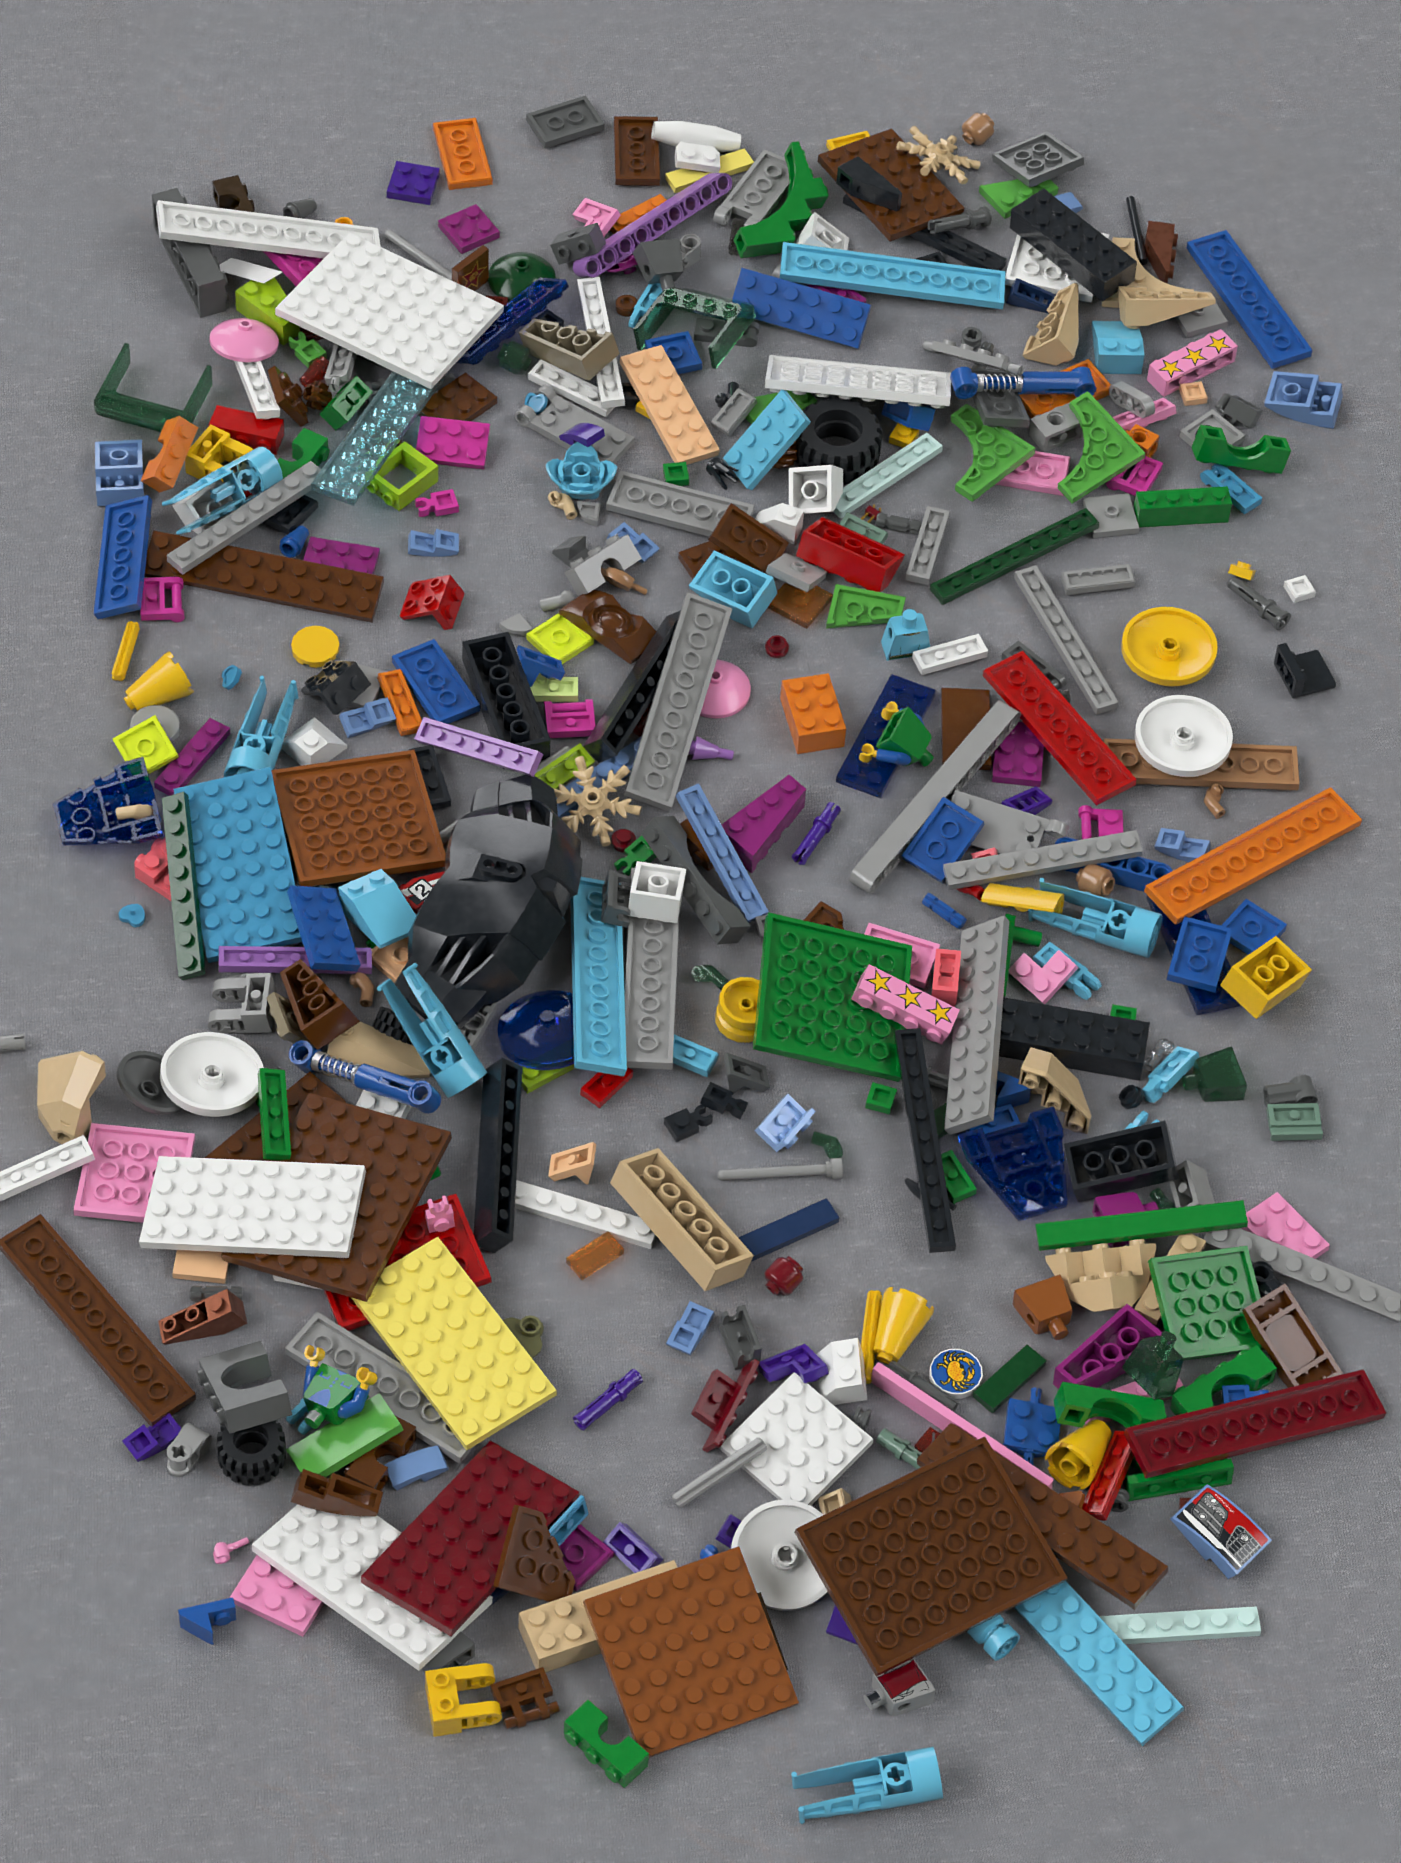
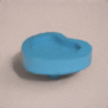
M531 392L526 395L525 405L530 406L536 415L546 408L548 399L545 395H536Z
M235 665L227 667L222 672V686L227 690L232 689L239 682L242 670Z
M130 904L120 909L119 919L122 922L129 923L132 927H140L145 921V912L141 905Z

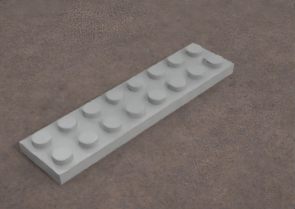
M319 1312L313 1315L285 1347V1354L305 1367L310 1364V1360L305 1357L304 1351L308 1345L314 1346L313 1356L316 1355L317 1347L325 1351V1357L322 1361L318 1362V1366L324 1363L356 1377V1373L361 1367L368 1368L369 1372L376 1373L378 1379L375 1384L368 1386L370 1391L367 1400L380 1393L395 1416L416 1426V1437L431 1446H438L443 1454L459 1464L474 1448L472 1447L466 1451L399 1362Z

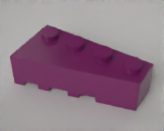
M787 775L721 824L745 869L751 874L756 869L758 862L761 859L763 860L768 854V850L773 843L779 840L784 829L790 826L805 806L806 788L790 775Z
M1126 1304L1055 1368L1053 1385L1059 1389L1062 1382L1098 1388L1164 1353L1167 1336L1129 1304Z

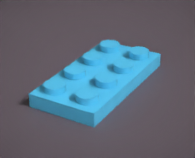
M781 389L723 459L729 466L739 470L737 472L734 471V473L747 489L753 490L811 421L788 392Z

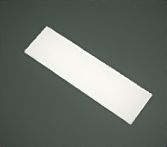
M230 258L219 265L221 272L224 271L225 273L265 283L282 273L278 270Z

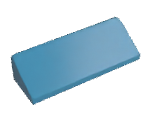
M582 1495L549 1529L551 1536L555 1537L559 1546L589 1514L585 1498Z

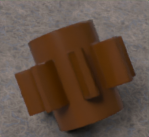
M314 381L313 384H308L303 392V398L307 400L306 406L320 411L322 407L325 408L332 400V393L328 391L329 386L321 381Z

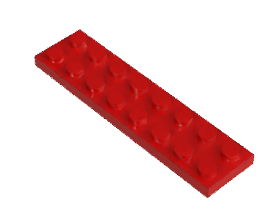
M1023 650L983 670V677L1010 707L1021 712L1020 719L1096 806L1136 785L1137 779Z

